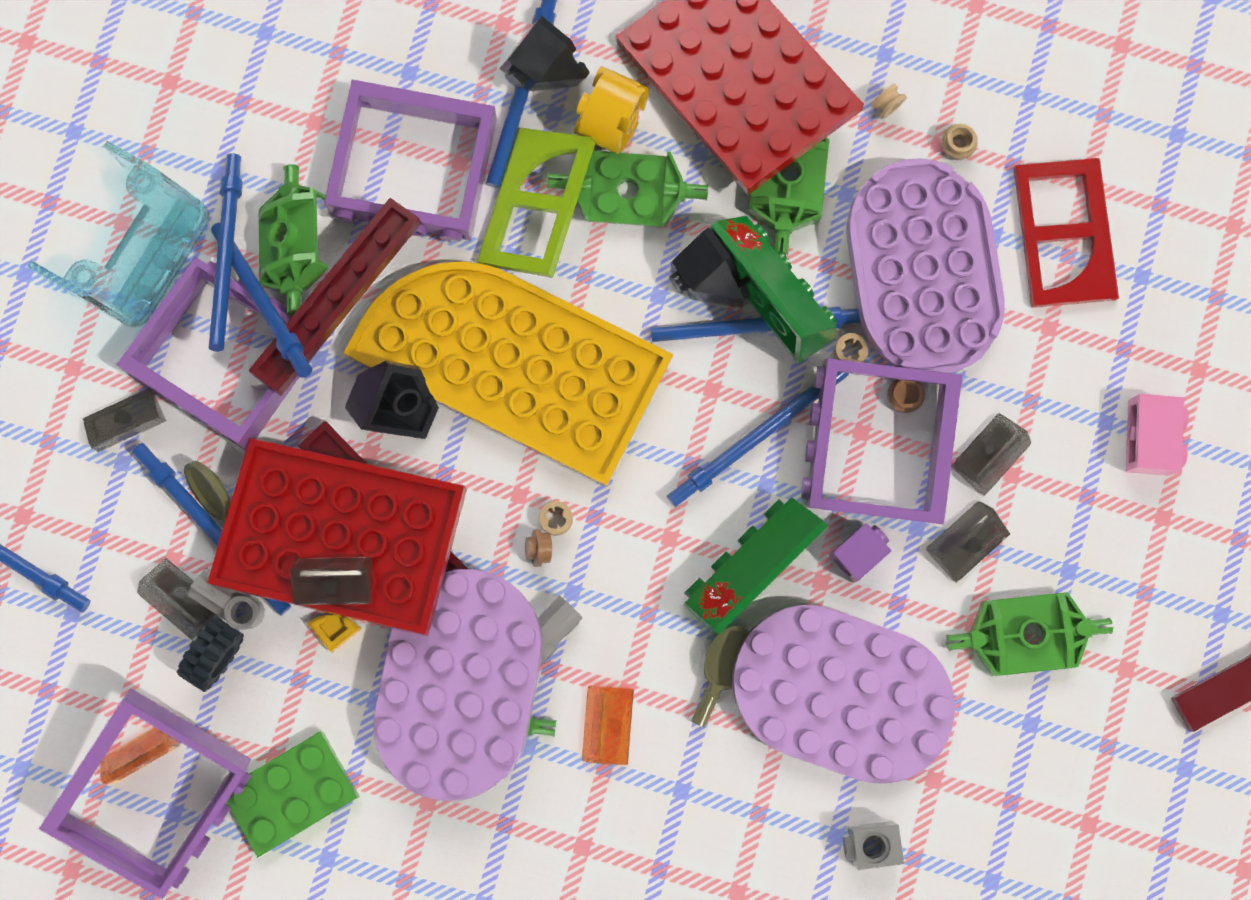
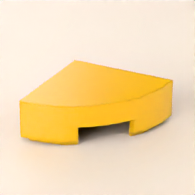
M339 615L319 616L308 622V625L330 652L337 650L362 629L355 621Z

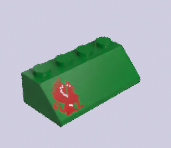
M748 216L719 220L711 224V230L731 255L737 267L735 269L737 285L741 282L746 285L750 293V304L798 364L834 340L835 325L837 324L834 315L826 306L820 307L813 298L814 292L811 286L803 278L798 280L791 271L792 265L787 256L782 251L776 252L769 244L770 238L767 232L759 223L754 225Z
M791 497L785 504L778 499L763 514L768 521L759 530L752 525L737 540L742 545L741 548L732 556L726 551L711 566L715 573L706 582L699 577L684 592L689 599L683 605L713 636L719 635L828 527L821 518Z

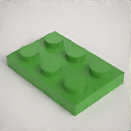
M320 731L249 773L252 776L246 783L244 790L240 795L233 792L227 804L231 806L230 809L258 858L360 796L325 733Z

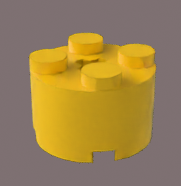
M601 66L594 77L592 84L594 89L591 95L584 93L578 104L576 113L580 117L575 125L574 133L580 136L592 137L596 145L619 154V152L624 151L639 124L636 120L640 110L644 111L650 89L641 83Z

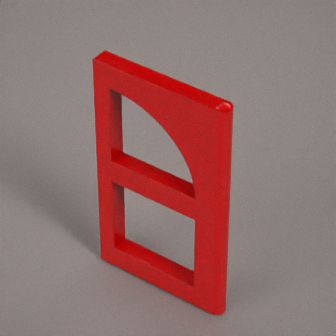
M1100 158L1016 165L1013 170L1031 308L1118 300V285ZM1083 176L1089 222L1035 227L1029 181ZM1091 239L1090 256L1082 272L1065 285L1043 290L1037 243Z

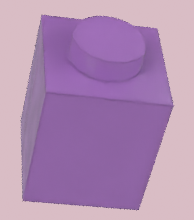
M865 523L828 556L854 583L865 576L892 550L886 545L889 539L884 532L876 525L870 527Z

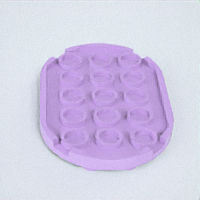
M907 159L892 163L876 172L861 187L848 213L847 243L859 318L864 333L873 348L895 367L953 374L978 361L985 355L984 353L989 349L994 339L998 337L1004 318L1005 300L992 220L982 194L972 182L968 183L959 174L952 171L953 167L930 159Z
M459 569L445 572L429 635L424 636L394 628L391 630L375 707L374 736L378 752L386 768L399 783L418 795L441 801H458L479 796L493 788L502 779H505L521 757L528 735L541 666L543 638L538 617L529 601L507 580L495 574L474 569Z
M816 605L792 606L777 611L761 620L750 630L740 645L734 661L732 673L733 695L740 714L750 731L763 743L779 752L851 778L869 783L886 784L913 777L926 769L939 756L950 737L955 717L954 692L948 674L938 658L927 647L909 636L840 611Z

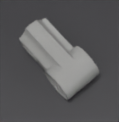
M205 568L190 586L187 595L226 620L230 627L237 630H246L257 627L262 622L265 616V608L258 598L249 596L246 593L208 584L207 581L211 571L209 568ZM242 602L249 603L253 609V616L247 623L241 622L236 615L237 607Z
M560 595L538 617L543 638L541 666L557 650L556 646L583 618Z

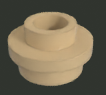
M965 124L951 125L945 130L941 138V146L944 153L955 160L969 158L975 152L978 145L975 131ZM953 139H962L964 147H956L953 144Z

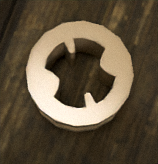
M895 83L886 88L871 104L873 109H880L881 113L879 116L882 119L890 116L907 99L904 93L899 94L897 92L898 86Z
M844 334L834 346L833 355L838 360L863 363L868 355V345L866 340L858 334ZM846 342H851V347L854 344L859 347L860 350L856 353L857 359L850 360V355L847 358L843 356L842 351L846 347Z
M551 501L541 509L539 522L544 531L550 533V535L558 536L566 533L571 528L573 516L570 508L565 503ZM558 508L563 510L562 517L566 520V523L562 527L557 524V528L554 529L549 527L550 520L546 515L550 510H553V513H555V509Z

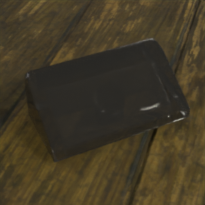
M149 388L83 418L88 443L91 449L97 452L166 421L154 392Z
M998 413L951 467L973 488L985 496L1031 445L1029 433L1026 429Z
M978 501L927 546L926 550L949 577L957 583L1010 535V532L992 507Z
M372 558L297 559L290 568L294 605L370 604L372 599Z
M165 558L139 581L137 593L192 640L213 618L215 613L187 595L194 581L169 559Z

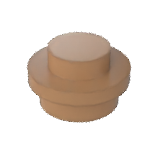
M894 380L888 388V401L899 412H913L924 402V387L921 382Z
M534 529L531 537H526L525 556L527 560H532L534 567H541L542 563H550L552 558L550 533H542L540 529Z

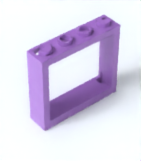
M352 79L327 187L326 199L324 201L328 212L333 215V218L343 219L345 223H354V219L368 221L369 224L384 205L342 197L361 107L477 128L478 134L460 219L408 209L418 216L421 221L420 226L412 235L424 237L426 233L440 235V239L447 242H452V240L461 242L462 239L471 241L497 121L495 106Z
M194 257L116 365L139 383L246 451L249 438L256 439L299 379V376L295 378L282 396L268 388L240 427L147 367L205 285L208 283L214 287L216 264L212 261L206 264L197 257ZM230 279L229 297L262 317L241 280L239 279L235 282ZM269 297L286 325L292 318L286 315L287 308L279 301Z
M830 358L825 359L823 367L817 366L814 379V388L820 389L818 403H812L809 424L815 426L814 440L807 441L805 462L811 463L809 477H803L801 484V499L806 500L805 507L944 525L962 375ZM837 372L939 385L924 511L822 498Z
M130 688L46 816L39 830L163 899L171 886L177 889L184 881L190 870L185 865L191 855L198 859L210 840V837L205 834L211 825L219 827L231 808L226 802L232 793L240 795L244 790L246 783L252 776L247 772L251 758ZM132 714L230 771L167 868L160 866L69 814L70 809Z

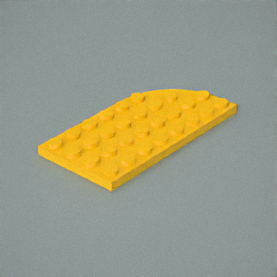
M472 262L435 264L416 270L397 280L382 292L367 309L343 352L346 357L368 368H372L385 360L418 366L436 402L606 487L673 358L672 353L508 272Z

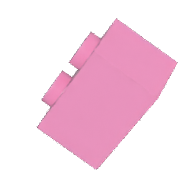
M1138 394L1128 400L1126 472L1170 476L1182 471L1188 456L1187 446L1183 445V430L1187 428L1189 421L1188 409L1184 408L1185 397Z

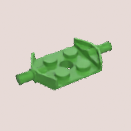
M827 137L790 164L798 168L800 172L798 179L787 181L779 172L751 193L748 214L774 230V250L776 252L780 250L782 241L781 251L788 255L790 234L793 231L819 222L822 217L829 139Z
M593 149L577 204L584 220L587 222L666 227L680 203L685 202V198L707 200L708 185L687 184V182H683V177L671 152H667V156L632 153L616 154L614 152L595 151ZM548 173V189H565L569 175ZM625 182H630L636 185L638 193L633 198L625 199L618 194V187Z
M287 164V166L283 167L284 185L279 186V190L258 211L259 283L262 286L286 295V315L292 317L302 305L303 292L307 291L328 269L327 264L318 261L316 198L319 197L324 200L326 195L313 188L300 186L299 166Z
M1068 592L987 600L981 602L971 631L963 634L946 635V642L961 640V642L946 645L948 651L965 648L974 650L991 676L1077 668L1081 662L1089 637L1099 634H1112L1113 627L1098 628V626L1110 625L1113 622L1111 618L1086 619ZM1029 623L1038 625L1042 631V638L1035 645L1028 643L1023 636V631Z

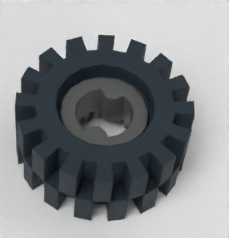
M218 617L213 618L211 622L209 621L205 625L204 630L201 629L197 634L196 640H193L189 645L191 646L189 650L185 651L184 659L178 665L177 675L202 692H205L207 689L209 690L213 683L219 680L220 675L224 674L228 664L233 661L234 655L239 651L240 645L243 642L244 634L230 627Z

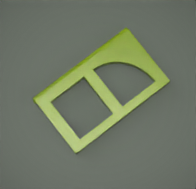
M519 128L476 263L553 278L595 146V141L592 137ZM576 153L563 197L520 191L524 180L537 166L553 157ZM514 207L557 214L543 259L500 251Z

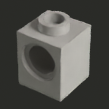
M890 821L848 827L849 837H843L845 858L847 861L852 860L853 866L858 870L904 864L899 824ZM873 835L878 836L881 842L880 850L875 855H865L863 852V842L865 839Z

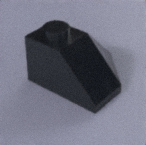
M543 16L525 33L499 68L505 73V78L509 83L519 89L524 88L527 91L576 87L590 73L585 63L579 62L577 64L573 57L576 47L572 40Z
M710 227L702 231L671 261L670 271L672 274L669 276L670 281L680 294L686 292L691 300L742 308L748 304L750 298L746 285L743 282L737 285L735 281L737 279L735 271L737 267L731 255Z
M386 360L357 375L345 405V409L361 430L426 439L439 409L418 366Z

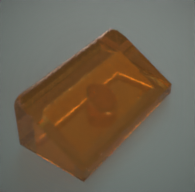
M588 686L582 760L584 762L628 765L634 689Z
M154 727L105 755L101 762L100 780L102 784L106 785L117 783L180 746L181 742Z

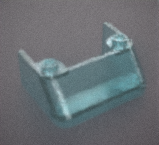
M106 141L103 147L120 165L130 170L126 179L128 193L135 200L144 204L105 267L92 260H79L71 265L63 278L32 260L27 267L47 281L129 327H139L145 324L152 316L206 229L210 220L208 208L200 199L157 168Z

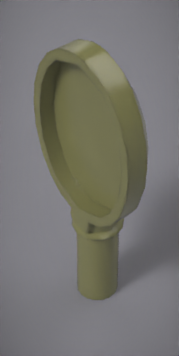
M198 461L188 463L184 467V475L191 491L200 504L213 517L223 520L225 523L231 502L224 484L206 465Z
M739 626L727 627L710 642L705 653L703 665L704 675L709 684L706 690H704V695L691 722L705 728L717 700L720 699L721 691L732 689L733 665L739 647L749 633L747 629Z

